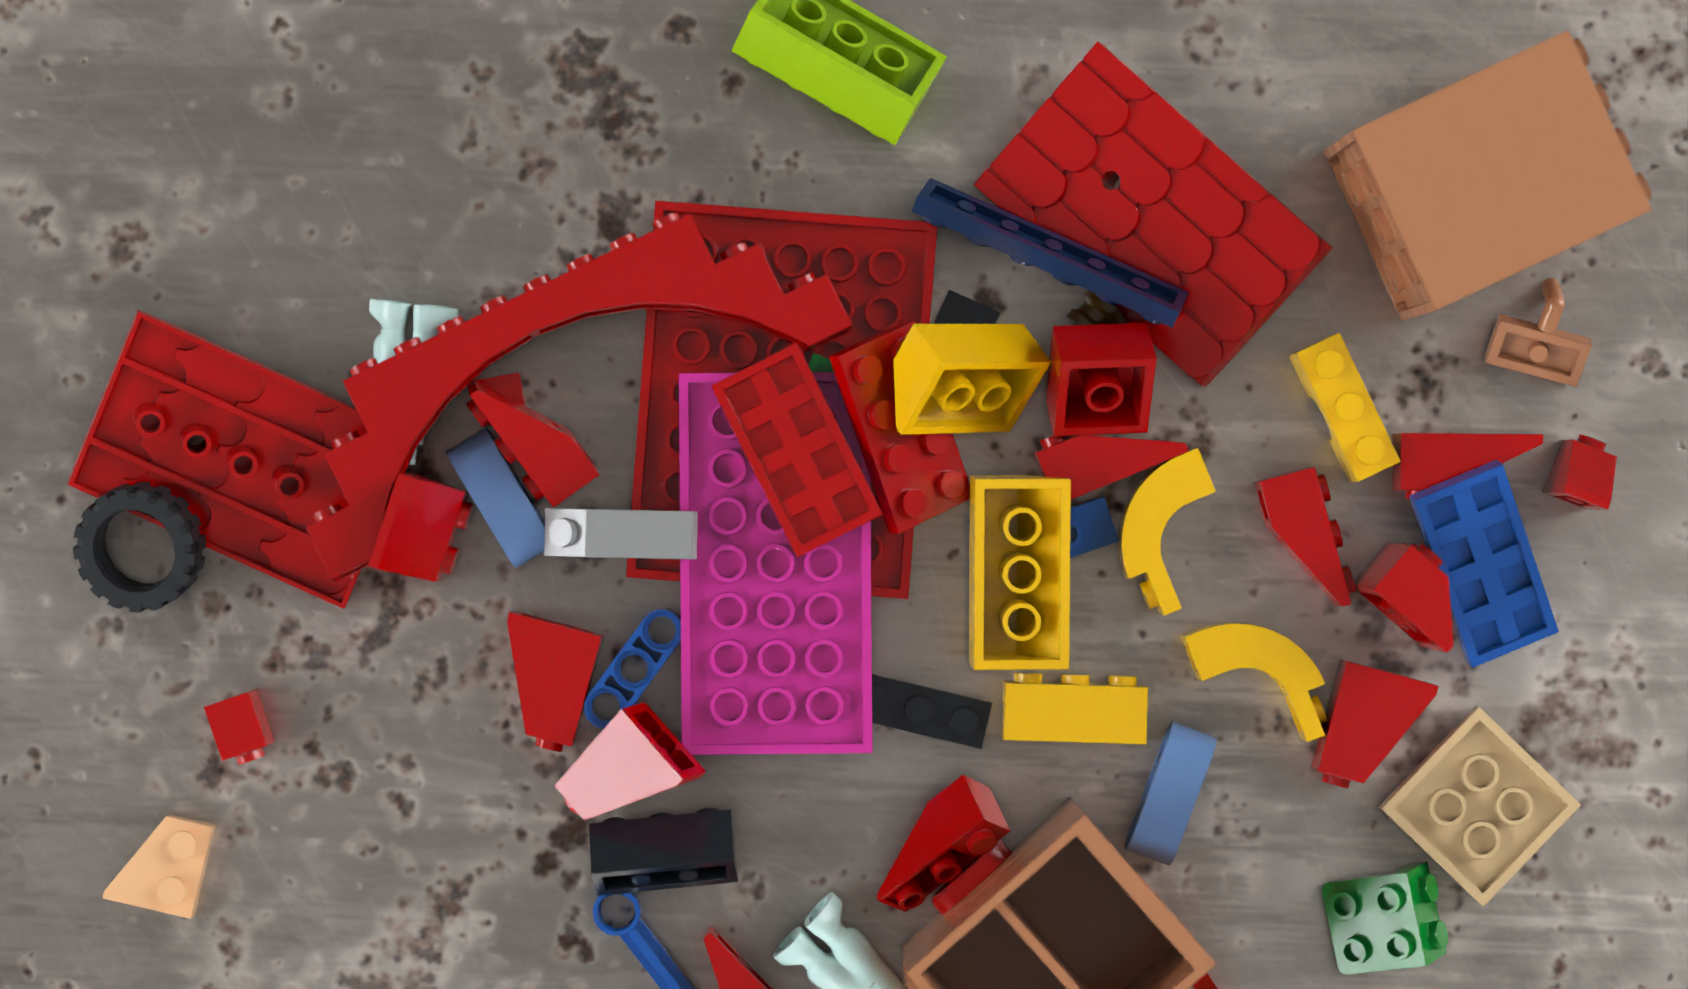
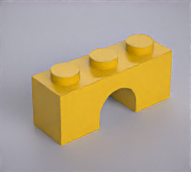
M1340 333L1330 335L1289 355L1308 397L1314 399L1326 420L1331 433L1329 442L1348 482H1359L1401 462Z

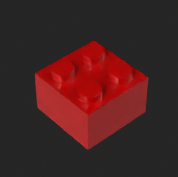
M1147 323L1053 326L1049 358L1052 362L1048 369L1046 404L1053 435L1148 433L1157 357Z

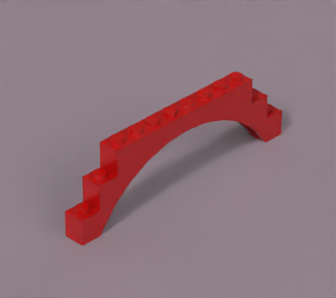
M673 212L652 223L654 230L639 238L636 237L635 233H630L616 239L609 244L611 251L594 259L590 253L571 261L566 265L568 272L552 280L549 274L531 280L523 286L525 293L511 300H508L506 295H502L480 306L482 312L480 315L464 321L462 316L446 321L436 328L439 333L438 335L424 342H421L419 337H415L399 344L393 349L395 356L378 363L376 358H372L350 369L352 376L343 380V383L368 433L362 436L359 435L357 430L347 433L332 441L331 444L334 449L324 454L349 506L342 509L340 504L337 503L324 508L313 515L315 523L305 527L330 579L337 582L368 567L398 473L406 472L417 446L449 402L487 367L537 336L586 318L648 309L697 311L748 323L790 343H797L799 347L810 351L851 331L852 323L828 275L825 274L816 279L813 272L806 274L789 283L790 292L783 294L759 243L750 248L747 247L745 242L737 244L722 252L720 256L723 261L715 264L691 214L688 213L679 217L677 212Z

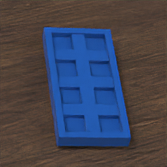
M1496 459L1409 495L1426 547L1443 561L1439 569L1449 577L1452 622L1466 662L1472 668L1559 632L1504 466Z

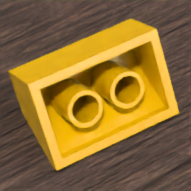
M913 324L893 360L896 429L901 435L1010 432L1052 361L1024 324Z

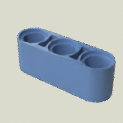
M486 427L447 450L446 454L514 567L518 568L544 552L545 520L512 465L494 443L495 437Z
M1173 721L1169 724L1125 842V850L1168 866L1171 865L1216 747V737Z

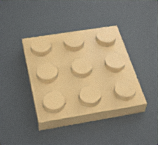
M1475 706L1378 808L1479 905L1484 907L1568 820L1581 804L1479 706Z

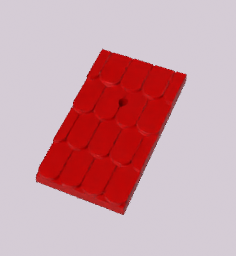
M1098 41L1084 56V59L1076 65L1056 88L1052 96L1043 103L1023 126L1021 131L1016 134L990 164L991 166L973 184L1000 209L1188 291V297L1173 328L1165 324L1151 323L1145 320L1140 313L1120 304L1114 306L1126 317L1125 320L1128 323H1147L1152 343L1203 387H1207L1333 249L1327 241L1105 45ZM1120 179V186L1115 189V184Z
M137 309L67 480L68 485L96 498L127 483L134 485L137 482H150L151 487L165 486L172 490L171 495L176 498L181 496L190 504L187 508L192 515L195 513L198 515L202 524L198 528L201 535L205 534L207 548L343 609L347 605L361 570L337 582L331 580L305 528L315 523L313 515L320 510L337 503L340 504L342 509L349 506L324 454L334 449L331 444L332 441L356 430L360 436L368 433L355 406L345 402V400L270 369L248 357L210 342L204 337ZM195 435L204 438L203 442L198 445H190L188 443V440ZM126 510L127 512H130L138 517H141L149 522H152L158 526L165 528V526L162 525L152 515L143 513L138 510Z

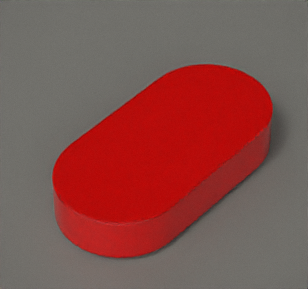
M1000 839L991 851L979 855L961 869L960 874L956 878L944 883L931 897V903L941 914H945L992 874L1011 855L1012 851Z

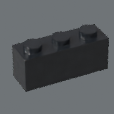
M704 808L696 813L679 815L656 813L649 816V818L629 820L612 817L599 823H589L591 875L597 896L738 882L735 834L731 809Z

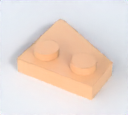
M174 815L166 816L105 889L102 898L189 919L193 918L216 825Z

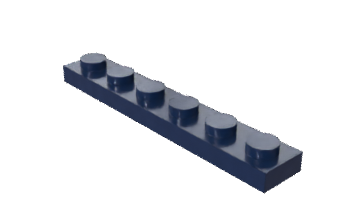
M930 178L920 191L911 211L922 216L926 222L933 226L952 229L965 235L969 241L978 246H990L1008 254L1018 264L1035 266L1053 274L1054 278L1063 284L1078 285L1096 293L1098 298L1106 303L1120 304L1140 313L1145 320L1154 324H1165L1173 328L1189 294L1188 291L933 178Z

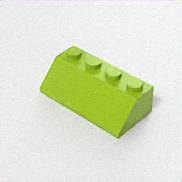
M757 0L751 8L731 50L746 59L750 64L762 68L786 82L793 89L807 94L826 105L833 112L845 116L869 130L873 135L883 138L893 145L897 144L948 57L851 0Z

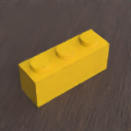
M1014 672V681L1003 680L1001 737L1003 740L1146 744L1148 687L1136 684L1137 676L1108 675V684L1089 683L1090 675L1061 674V682H1042V673Z

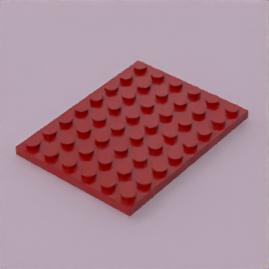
M655 200L653 223L673 212H677L679 217L690 213L715 264L723 261L720 256L722 252L737 244L745 242L747 247L750 248L759 243L783 294L790 292L789 283L806 274L813 272L816 279L825 274L828 275L852 323L851 331L813 350L806 351L799 347L808 366L813 353L829 358L830 355L905 321H915L916 324H930L937 227L928 222ZM647 309L631 510L680 511L679 373H737L793 345V343L751 324L706 313ZM870 478L871 491H872V493H873V495H874V497H875V499H876V501H877V503H878V505H879V507H880L879 501H878V499H877V496H876V493H875V490H874V487H873V484H872V481H871V478ZM883 515L871 520V596L909 599L914 527L900 534L889 533ZM627 558L626 577L680 582V559Z

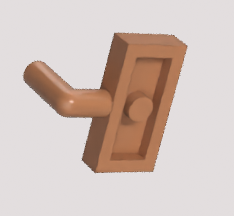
M1548 278L1542 283L1545 306L1538 324L1499 314L1484 355L1485 362L1577 387L1592 348L1591 338L1557 329L1565 307V301L1560 282L1555 278Z

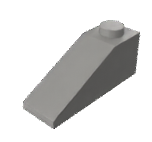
M545 508L544 556L697 559L698 511Z

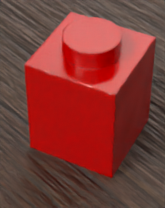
M257 689L204 707L222 761L236 757L238 765L256 760L265 756L263 747L275 742Z

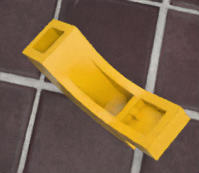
M1193 448L1189 452L1164 461L1151 470L1131 493L1120 519L1118 555L1124 578L1130 579L1143 574L1146 581L1139 583V587L1149 610L1157 607L1159 614L1164 616L1178 611L1182 607L1161 556L1163 530L1170 517L1178 509L1216 492L1199 448Z
M1241 622L1209 624L1180 635L1198 680L1204 681L1237 668L1259 669L1274 679L1280 687L1300 739L1309 742L1325 735L1321 723L1326 722L1327 717L1322 703L1317 695L1310 697L1308 693L1309 690L1322 686L1325 682L1310 657L1287 637L1261 626Z

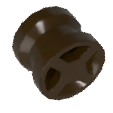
M1089 290L1084 294V303L1079 308L1071 309L1066 315V318L1073 325L1121 324L1126 319L1113 304L1102 301L1096 293Z

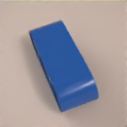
M659 608L650 612L642 620L585 700L584 712L592 725L605 728L613 719H606L597 714L594 702L598 695L602 693L614 695L618 699L620 710L635 705L681 642V616L676 611L669 608ZM659 616L671 619L676 627V634L673 640L667 643L656 641L650 633L652 620ZM638 655L646 661L648 672L644 679L633 681L624 675L622 663L627 656Z

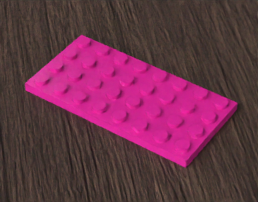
M812 372L871 489L870 474L835 373ZM679 373L680 511H698L697 559H680L682 745L691 755L872 753L871 521L797 558L711 385L735 373Z

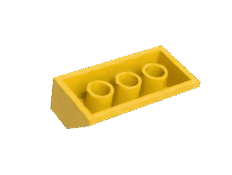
M970 475L969 663L974 670L1069 669L1070 478L1028 475Z

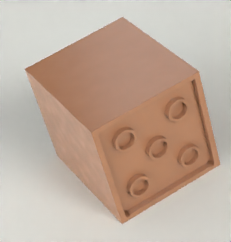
M1569 30L1360 126L1322 151L1401 321L1443 308L1652 210L1648 202L1652 198L1649 184L1640 172H1634L1627 156L1631 154L1628 139L1619 127L1614 129L1607 110L1610 109L1608 96L1599 83H1593L1586 68L1589 65L1587 51L1578 38H1572Z
M1071 797L1010 849L1012 851L1011 855L957 905L945 914L939 912L902 945L904 960L901 962L904 966L902 970L906 974L904 978L907 981L905 985L908 989H1189L1216 965L1215 961Z

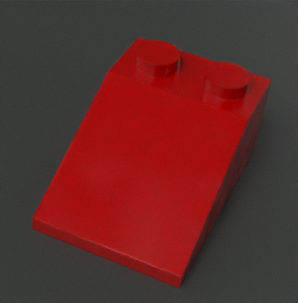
M398 473L368 566L433 582L441 581L443 573L451 575L459 554V548L453 547L458 528L466 530L474 508L473 503L467 502L469 492L418 474Z

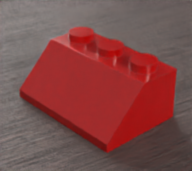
M1405 542L1402 544L1386 543L1354 580L1355 590L1421 647L1448 653L1454 646L1449 577L1439 569L1443 561L1423 544L1417 546L1414 543L1408 545Z

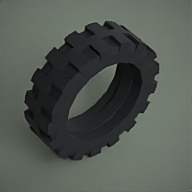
M137 482L134 485L127 483L118 486L99 497L92 505L87 507L81 515L83 518L82 522L75 528L74 538H78L77 545L73 547L74 560L79 559L81 565L78 572L83 581L88 579L89 583L93 586L90 588L93 594L98 598L104 596L109 600L108 604L118 609L123 606L129 607V612H143L145 609H151V611L158 610L177 599L190 588L198 578L196 576L198 571L204 566L205 556H202V550L206 547L205 534H200L198 528L202 525L196 513L194 515L191 514L187 508L190 504L183 497L179 496L176 498L171 495L172 490L165 486L151 487L150 482ZM126 510H138L152 515L165 526L173 541L175 559L172 570L164 579L156 583H141L127 578L114 566L107 553L105 536L108 524L115 515Z

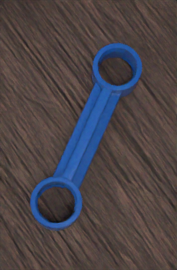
M635 892L619 894L632 901L635 907L632 920L624 927H613L604 921L601 914V904L605 898L611 895L598 896L593 906V918L596 925L606 934L620 936L660 989H696L641 919V901Z

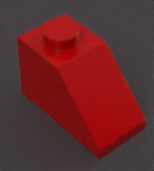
M1579 434L1577 441L1573 439L1562 440L1542 493L1583 509L1608 510L1612 501L1617 456L1604 452L1606 443L1589 436Z

